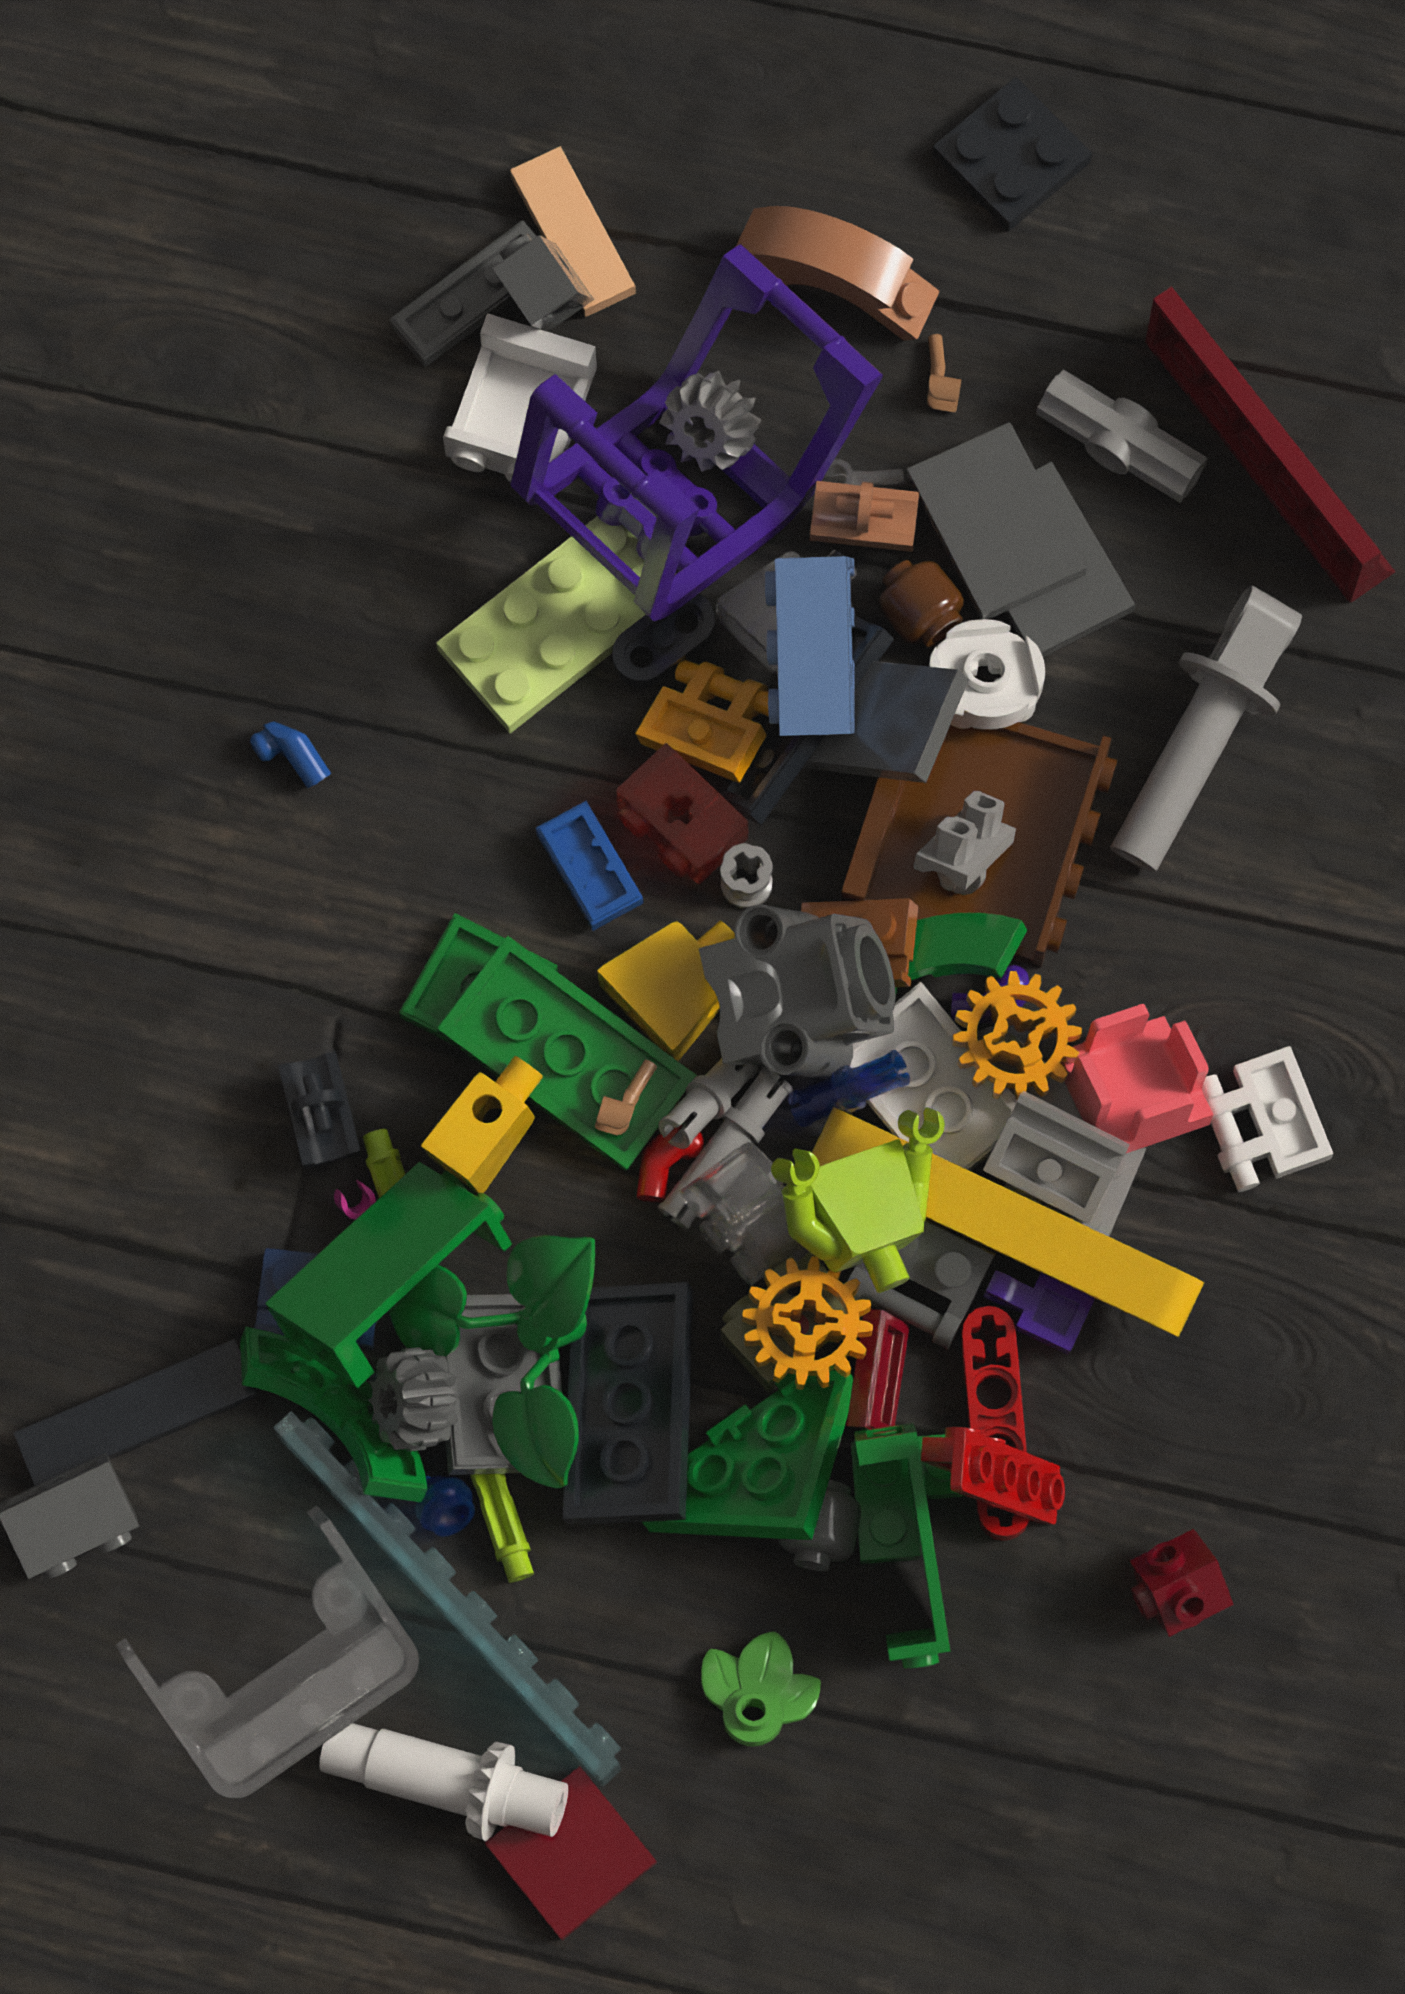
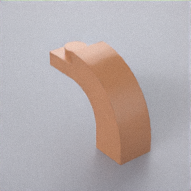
M787 206L754 208L736 245L741 244L777 278H780L785 285H807L836 294L864 310L903 341L918 339L940 292L910 269L913 258L891 243L851 223L811 210Z

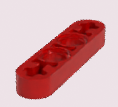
M984 1306L977 1308L966 1318L961 1336L969 1428L981 1430L982 1435L986 1437H1004L1010 1440L1016 1449L1027 1453L1014 1322L1007 1312L998 1307ZM983 1321H992L994 1330L1004 1331L1005 1337L998 1338L996 1341L995 1359L996 1362L1008 1359L1009 1367L991 1364L977 1370L973 1369V1361L978 1363H984L985 1361L983 1341L973 1339L971 1333L980 1331ZM989 1378H998L1004 1381L1011 1392L1008 1404L996 1410L984 1407L978 1401L976 1389L982 1381ZM975 1500L979 1526L986 1535L995 1540L1007 1541L1017 1538L1025 1531L1030 1519L1014 1515L1010 1526L1001 1527L998 1517L988 1516L987 1509L995 1507Z

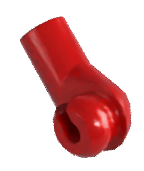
M682 1124L678 1128L675 1127L666 1137H663L660 1132L646 1144L641 1154L637 1199L659 1203L666 1199L669 1168L681 1158L688 1160L699 1155L704 1145L701 1132L693 1139L690 1146L685 1149L677 1148L669 1143L682 1128Z

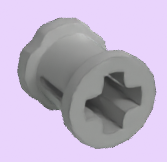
M742 843L733 846L724 855L723 864L720 868L721 890L724 898L731 905L739 909H748L754 905H762L767 901L772 892L771 873L773 865L770 856L763 848ZM744 868L745 872L749 875L756 873V883L749 885L745 878L737 880L736 871Z

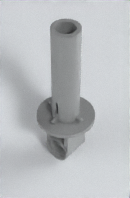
M1251 585L1244 591L1232 609L1226 622L1225 630L1210 657L1207 658L1189 652L1183 653L1179 660V665L1190 675L1192 680L1199 683V686L1112 842L1110 849L1142 869L1156 873L1244 711L1250 714L1276 715L1279 710V701L1265 690L1263 686L1278 658L1293 639L1301 623L1302 614Z

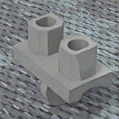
M973 791L964 800L963 809L955 817H946L937 826L936 835L916 853L914 869L921 872L936 871L940 884L944 889L961 895L972 894L984 883L986 869L1014 842L1016 828L1001 822L1004 802L980 791Z

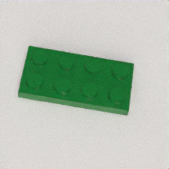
M509 936L505 938L437 1028V1033L497 1077L501 1075L514 1056L519 1057L543 1075V1078L527 1099L625 1172L658 1130L660 1120L673 1110L685 1094L688 1084L697 1076ZM644 1060L653 1062L657 1069L638 1097L639 1100L634 1107L626 1132L622 1135H613L597 1130L595 1123L603 1097L606 1096L622 1101L625 1090Z

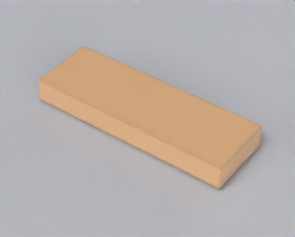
M561 146L510 169L511 179L542 237L558 245L594 298L592 302L581 309L585 317L636 294L634 282Z

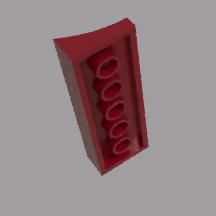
M1171 286L1153 298L1145 343L1346 599L1352 603L1394 574L1396 571L1381 554L1379 548Z

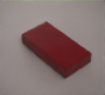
M871 1309L862 1319V1321L873 1324V1331L871 1336L859 1339V1342L867 1350L863 1359H856L847 1427L855 1431L895 1426L909 1325L884 1310Z

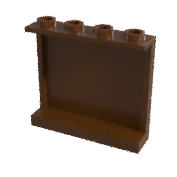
M1020 722L999 729H979L973 727L963 729L950 724L926 783L878 777L841 891V901L910 898L918 905L917 920L952 913H988L1022 920L1027 932L1012 959L1041 968L1046 951L1058 953L1067 924L1066 919L1057 917L1063 897L1074 900L1080 884L1084 866L1074 863L1080 843L1091 846L1101 815V813L1091 810L1096 792L1098 790L1108 793L1118 760L1108 757L1111 738L1103 736L1100 746ZM973 791H980L1004 802L1001 822L1016 828L1014 842L986 869L984 883L972 894L961 895L944 889L940 884L936 871L921 872L914 869L916 853L936 835L937 826L946 817H955L963 809L964 800Z

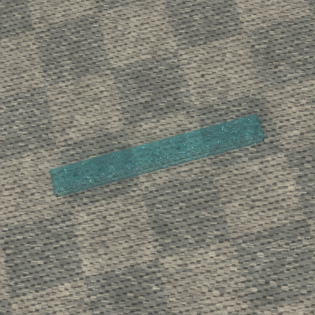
M292 1411L273 1428L278 1438L599 1783L604 1787L621 1771L620 1763L614 1757L621 1750L619 1745L597 1722L588 1729L575 1716L573 1711L579 1706L577 1700L556 1678L547 1685L533 1671L531 1667L538 1662L535 1655L515 1634L505 1641L490 1624L497 1618L493 1610L473 1590L466 1597L463 1596L449 1581L456 1574V1571L434 1547L423 1553L408 1537L416 1529L395 1505L391 1503L383 1510L370 1495L363 1494L362 1482L356 1464L350 1460L345 1466H342L328 1451L335 1443L328 1433L312 1417L302 1423Z

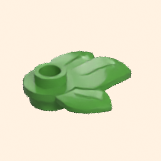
M768 1632L754 1638L743 1649L740 1658L724 1651L710 1649L703 1659L701 1668V1681L705 1697L723 1711V1724L729 1736L746 1746H760L772 1741L779 1734L783 1724L805 1719L816 1707L819 1699L820 1679L811 1675L793 1674L791 1650L786 1641L776 1632ZM756 1707L763 1711L764 1716L759 1720L751 1721L746 1719L742 1712L746 1708Z

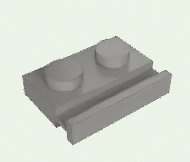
M1023 1091L1019 1095L1017 1103L983 1171L1090 1224L1130 1144Z

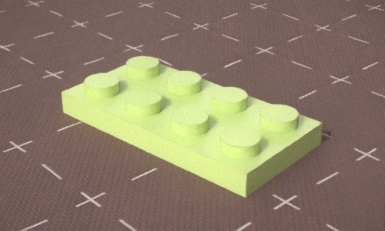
M598 516L585 525L639 577L641 576L645 561L638 555L636 550L638 539L623 525H608L602 522ZM571 536L436 642L437 650L505 729L512 733L612 654L613 646L618 636L646 614L633 602L635 595Z

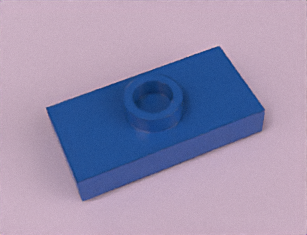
M587 801L535 828L536 835L592 931L643 904L642 895Z

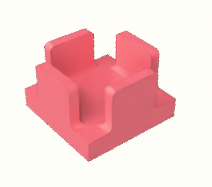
M1144 1004L1092 1021L1086 1040L1081 1044L1072 1046L1079 1051L1075 1063L1063 1061L1060 1063L1068 1073L1064 1082L1083 1121L1130 1144L1126 1153L1208 1126L1214 1115L1202 1091V1086L1209 1070L1208 1064L1188 1024L1184 1020L1173 1024L1172 1028H1170L1165 1016L1148 1021L1149 1013Z

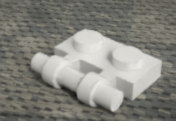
M1290 1046L1235 1065L1233 1072L1240 1087L1239 1089L1224 1094L1217 1075H1210L1205 1078L1202 1091L1214 1114L1210 1124L1222 1150L1217 1156L1224 1173H1231L1238 1192L1252 1189L1260 1184L1252 1163L1266 1157L1276 1179L1332 1158L1333 1151ZM1248 1109L1259 1137L1243 1142L1233 1115Z

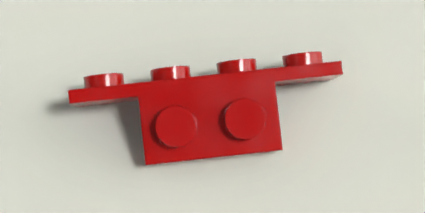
M948 1427L945 1428V1437L922 1438L921 1462L951 1472L950 1487L952 1491L1040 1524H1056L1057 1510L1062 1507L1065 1497V1485L1060 1474L1059 1465L1006 1445V1440L986 1437L982 1435L981 1430L973 1428Z

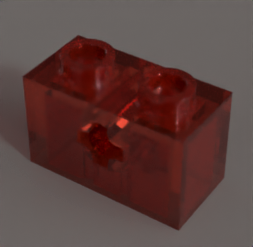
M667 743L616 789L617 804L621 809L617 813L620 821L636 837L641 839L645 834L649 836L661 848L658 852L659 858L679 878L688 874L700 885L723 863L724 855L729 849L744 843L748 839V821ZM672 811L675 815L681 816L688 812L689 823L685 825L682 821L676 820L669 824L668 813Z

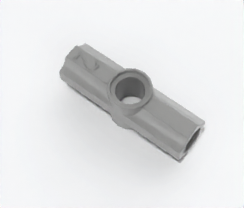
M1064 369L1052 380L1037 406L1036 415L1085 444L1088 454L1104 468L1118 474H1126L1129 471L1179 503L1192 491L1207 465V457L1161 430L1156 419L1142 406L1125 398H1117L1114 401Z

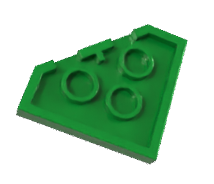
M836 1370L829 1371V1385L825 1388L820 1386L816 1376H807L804 1389L799 1390L796 1388L795 1375L788 1373L779 1383H775L779 1390L751 1410L746 1405H743L708 1430L706 1434L710 1439L688 1454L686 1520L642 1523L649 1532L812 1540L849 1412L854 1379L850 1374L845 1378Z

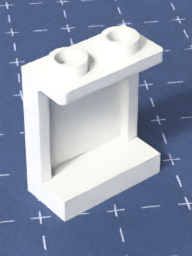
M487 313L480 332L482 347L453 426L446 427L443 441L446 456L451 457V460L459 467L473 472H482L484 468L506 474V478L511 482L531 394L541 383L556 374L585 401L597 369L595 346ZM558 429L549 462L565 452L569 447L571 439L561 429Z

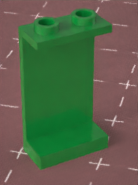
M418 1162L275 1293L265 1305L289 1343L358 1388L374 1373V1370L359 1348L356 1340L471 1233L476 1234L501 1251H506L512 1243L500 1224L504 1219V1214L498 1205L486 1194L480 1192L475 1196L468 1192L452 1173L444 1171L440 1175L421 1162Z
M914 1423L854 1432L859 1466L907 1458L933 1624L932 1628L886 1634L889 1660L901 1659L903 1668H918L939 1663L938 1653L951 1651L917 1432Z

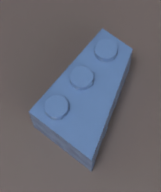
M846 556L775 559V571H766L765 573L767 607L776 606L777 630H767L768 665H778V689H769L768 712L770 724H779L780 736L855 733V663L852 660L854 608H851L850 576H854L853 558Z

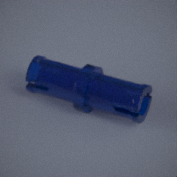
M891 1050L883 1056L854 1068L844 1065L833 1072L832 1077L804 1089L791 1092L788 1099L789 1104L795 1105L799 1103L801 1105L791 1109V1112L797 1123L803 1128L829 1117L833 1107L841 1111L846 1109L848 1112L854 1113L863 1109L867 1100L898 1087L909 1085V1073H898V1071L906 1069L907 1065L903 1057L896 1050Z

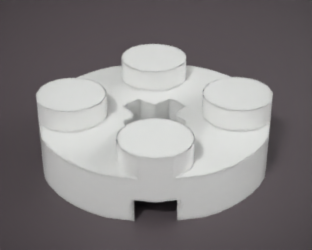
M979 619L956 625L946 633V639L937 648L935 646L931 654L929 667L958 669L969 679L952 719V726L963 729L969 727L999 729L1011 726L1017 722L1026 721L1032 717L1043 689L1045 664L1039 648L1028 636H1026L1024 641L1018 635L1010 632L1011 626L996 620ZM988 666L991 674L1001 675L994 682H982L974 676L977 675L978 667Z

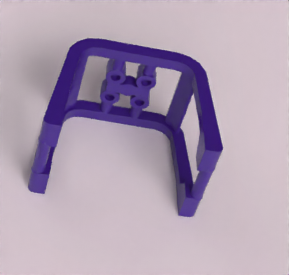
M740 244L723 255L692 321L666 370L658 381L639 399L596 429L593 426L597 412L556 374L541 383L533 391L529 400L510 486L530 506L538 504L634 594L633 602L652 621L661 620L678 610L767 543L802 510L815 493L816 481H822L880 383L883 374L793 293L780 278H777ZM769 301L822 350L813 369L830 407L791 477L755 444L745 456L741 455L731 467L722 470L763 508L735 530L716 512L717 501L711 492L704 488L696 487L677 469L676 462L669 453L659 449L650 450L636 436L657 421L668 409L664 403L667 400L668 394L677 386H682V382L690 375H695L698 372L731 310L735 309L756 314L763 308L765 302ZM558 429H561L576 444L549 462ZM578 478L598 495L596 505L598 518L611 526L623 525L638 539L636 550L638 555L645 561L641 576L639 577L562 505L554 495ZM705 532L717 544L700 557H696L685 546L688 536H698Z

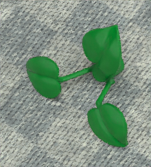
M540 1235L523 1240L515 1246L508 1259L507 1284L513 1298L525 1306L523 1310L516 1313L482 1317L462 1316L461 1314L467 1301L465 1286L454 1273L440 1265L432 1269L389 1309L396 1334L406 1348L420 1347L422 1350L432 1349L435 1355L445 1357L453 1353L459 1345V1327L463 1329L518 1325L517 1334L520 1342L527 1349L540 1353L541 1357L521 1379V1392L507 1391L500 1394L495 1400L492 1419L494 1435L503 1455L520 1473L539 1484L552 1488H562L568 1484V1473L576 1455L579 1441L578 1421L570 1401L560 1391L548 1385L534 1388V1383L550 1363L559 1360L558 1348L579 1340L586 1331L587 1319L585 1312L590 1299L595 1268V1239L591 1237L567 1238Z

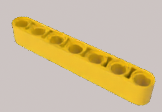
M833 1107L812 1153L817 1157L819 1166L897 1139H900L902 1146L909 1142ZM932 1153L926 1218L1179 1337L1204 1282Z

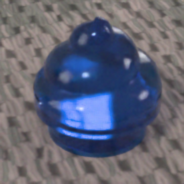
M426 1476L427 1491L422 1502H416L415 1506L417 1520L423 1528L433 1531L438 1536H450L461 1531L469 1524L475 1513V1506L472 1503V1491L464 1481L457 1477Z

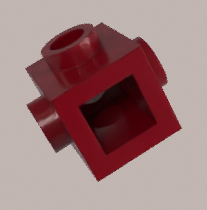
M1194 1529L1168 1542L1157 1544L1150 1551L1130 1560L1138 1582L1137 1585L1130 1588L1136 1606L1146 1621L1155 1617L1169 1637L1184 1629L1194 1627L1202 1620L1234 1605L1217 1559Z

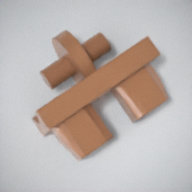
M816 481L810 541L912 552L919 492L873 487L871 482H862L861 486Z

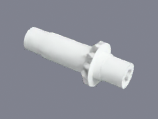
M335 1719L327 1731L320 1755L321 1772L363 1783L369 1789L467 1816L465 1824L468 1833L484 1841H487L492 1836L497 1825L503 1827L511 1825L553 1837L562 1821L568 1798L567 1783L523 1771L522 1767L515 1766L514 1747L500 1742H494L487 1749V1752L480 1756L391 1730L381 1729L379 1731Z

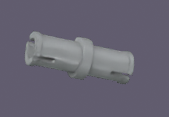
M721 1058L705 1076H696L688 1084L686 1096L667 1116L660 1120L659 1130L662 1136L666 1137L675 1127L678 1128L682 1124V1128L669 1143L680 1149L688 1148L693 1139L712 1119L722 1118L729 1110L733 1096L749 1079H752L757 1074V1065L745 1064L742 1068L739 1067L735 1070L736 1065L723 1064Z

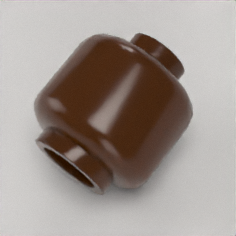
M905 560L892 568L882 579V583L886 588L879 598L878 607L882 615L905 643L910 645L924 643L926 647L935 646L946 639L948 631L962 623L963 619L959 613L964 605V599L960 591L937 563L924 561L912 565L909 560Z

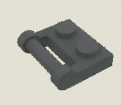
M926 1218L924 1232L906 1247L898 1250L911 1280L952 1300L945 1315L893 1289L877 1293L864 1263L856 1265L848 1281L857 1278L861 1282L859 1290L853 1296L855 1301L861 1299L870 1300L871 1305L932 1335V1343L948 1350L997 1253Z

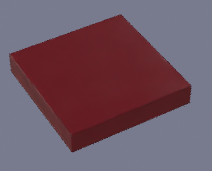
M581 1766L561 1781L568 1784V1798L562 1821L553 1837L507 1825L485 1843L561 1941L657 1864L655 1858Z

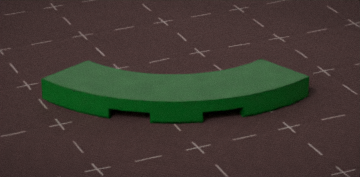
M952 913L919 919L916 925L913 962H909L908 976L911 980L928 974H931L934 978L954 974H978L1001 979L1023 940L1027 929L1022 920L988 913Z
M245 1327L240 1339L242 1385L259 1388L287 1398L324 1422L338 1436L351 1454L361 1478L363 1494L422 1502L427 1491V1483L420 1454L418 1451L409 1452L406 1449L395 1450L391 1443L382 1442L379 1436V1425H374L371 1422L374 1413L373 1405L367 1400L372 1397L373 1389L368 1382L365 1381L356 1388L289 1343L285 1336L270 1331Z

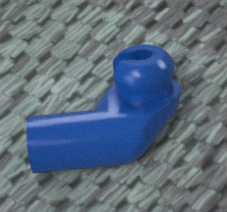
M273 721L263 724V730L254 733L250 738V745L261 761H269L279 753L286 757L307 789L331 774L309 738L300 731Z

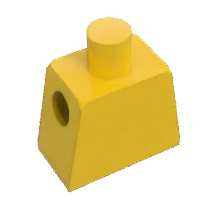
M678 921L673 922L597 970L599 986L651 1042L679 1061L720 1010L715 991L705 979L699 948L734 939L735 933L724 922L719 921L702 937L696 940Z
M517 1056L512 1058L495 1082L479 1072L428 1135L421 1147L440 1167L452 1173L458 1180L476 1193H484L532 1125L535 1116L524 1102L543 1078V1075ZM495 1108L502 1109L501 1115L496 1121L483 1123L484 1116L488 1111Z

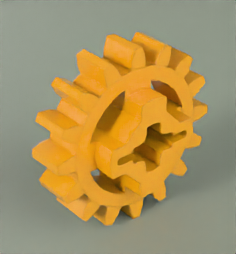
M1010 971L1007 985L1002 987L990 976L986 978L985 988L987 994L984 997L973 990H970L967 994L966 1001L973 1011L958 1010L956 1013L955 1022L967 1028L966 1031L955 1033L952 1037V1046L967 1049V1052L958 1059L957 1065L959 1069L972 1066L976 1068L977 1071L972 1080V1085L975 1088L987 1080L994 1083L992 1098L999 1099L1005 1088H1011L1017 1101L1019 1095L1023 1091L1026 1092L1027 1088L1032 1086L1043 1097L1047 1095L1049 1090L1048 1077L1060 1083L1066 1080L1068 1073L1060 1064L1061 1061L1075 1063L1076 1057L1079 1055V1051L1067 1045V1042L1080 1039L1082 1034L1081 1027L1067 1025V1021L1075 1015L1076 1007L1074 1004L1059 1007L1057 1001L1062 988L1058 985L1051 988L1047 993L1039 990L1041 975L1035 974L1028 985H1021L1017 971ZM1015 1000L1030 1002L1041 1009L1034 1012L1019 1007ZM990 1010L991 1018L995 1024L994 1030L978 1041V1024L983 1015ZM1013 1025L1018 1033L1026 1030L1030 1032L1025 1047L1020 1048L1016 1041L1008 1043L1003 1041L1006 1037L1008 1026ZM1055 1032L1056 1047L1054 1053L1044 1064L1042 1061L1043 1056L1038 1048L1039 1043L1049 1038L1050 1034ZM998 1061L1016 1067L1019 1074L1002 1071L992 1064Z
M816 1256L811 1257L807 1270H799L793 1258L787 1259L786 1275L782 1277L772 1269H767L764 1272V1279L768 1289L764 1290L752 1286L749 1291L748 1297L753 1303L758 1305V1309H745L742 1314V1322L756 1326V1329L744 1335L745 1346L754 1347L760 1345L761 1350L755 1357L754 1364L758 1368L770 1362L776 1365L773 1381L777 1383L784 1379L787 1373L794 1374L796 1388L799 1390L804 1389L807 1376H816L822 1388L828 1387L829 1371L833 1369L845 1378L849 1376L851 1367L846 1358L851 1356L863 1359L867 1350L862 1343L856 1340L857 1337H869L873 1331V1324L859 1320V1317L864 1316L871 1310L870 1300L861 1299L855 1301L853 1297L859 1290L861 1282L855 1278L843 1284L839 1281L841 1271L833 1272L829 1270L828 1273L819 1271L820 1264ZM801 1286L800 1293L787 1304L775 1303L774 1306H771L782 1293L791 1288ZM822 1289L827 1290L839 1300L846 1314L842 1310H833L821 1295ZM803 1311L813 1312L815 1323L822 1324L815 1325L812 1335L800 1333V1324L793 1322L800 1321ZM769 1332L772 1335L782 1336L793 1349V1358L777 1348ZM840 1340H844L832 1354L825 1358L814 1360L815 1352L827 1342L839 1343Z

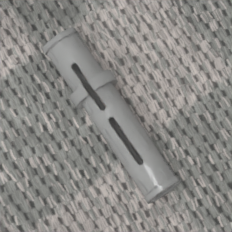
M766 1067L761 1068L759 1075L735 1107H730L722 1117L723 1123L663 1203L659 1204L657 1208L665 1216L671 1215L672 1218L670 1220L685 1230L690 1228L692 1221L751 1142L758 1144L765 1135V1132L762 1130L763 1126L787 1094L789 1095L793 1090L787 1081L779 1082L780 1076Z

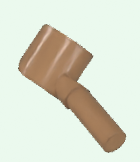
M932 334L928 337L931 369L927 405L932 409L956 412L962 379L944 377L946 367L942 336L940 334Z
M644 1060L625 1090L622 1101L606 1096L603 1097L595 1123L597 1130L613 1135H622L626 1132L634 1107L639 1100L638 1097L657 1069L653 1062Z

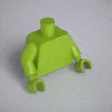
M929 1107L924 1109V1122L919 1130V1115L916 1112L906 1110L900 1114L897 1122L898 1128L903 1135L909 1138V1143L903 1146L900 1139L822 1166H819V1161L813 1153L795 1148L792 1153L795 1166L790 1160L782 1158L776 1159L771 1166L773 1177L777 1181L787 1184L781 1193L783 1195L788 1233L791 1238L817 1258L823 1260L833 1272H840L864 1263L877 1293L895 1288L910 1279L898 1250L906 1247L924 1232L933 1151L927 1144L936 1142L943 1134L945 1126L944 1118L940 1112Z

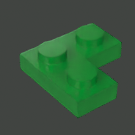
M945 1434L918 1436L917 1439L919 1445L920 1458L923 1437H945ZM855 1441L850 1442L854 1498L860 1503L862 1511L858 1529L860 1564L920 1560V1542L907 1458L859 1466ZM921 1462L927 1499L965 1496L951 1490V1472Z

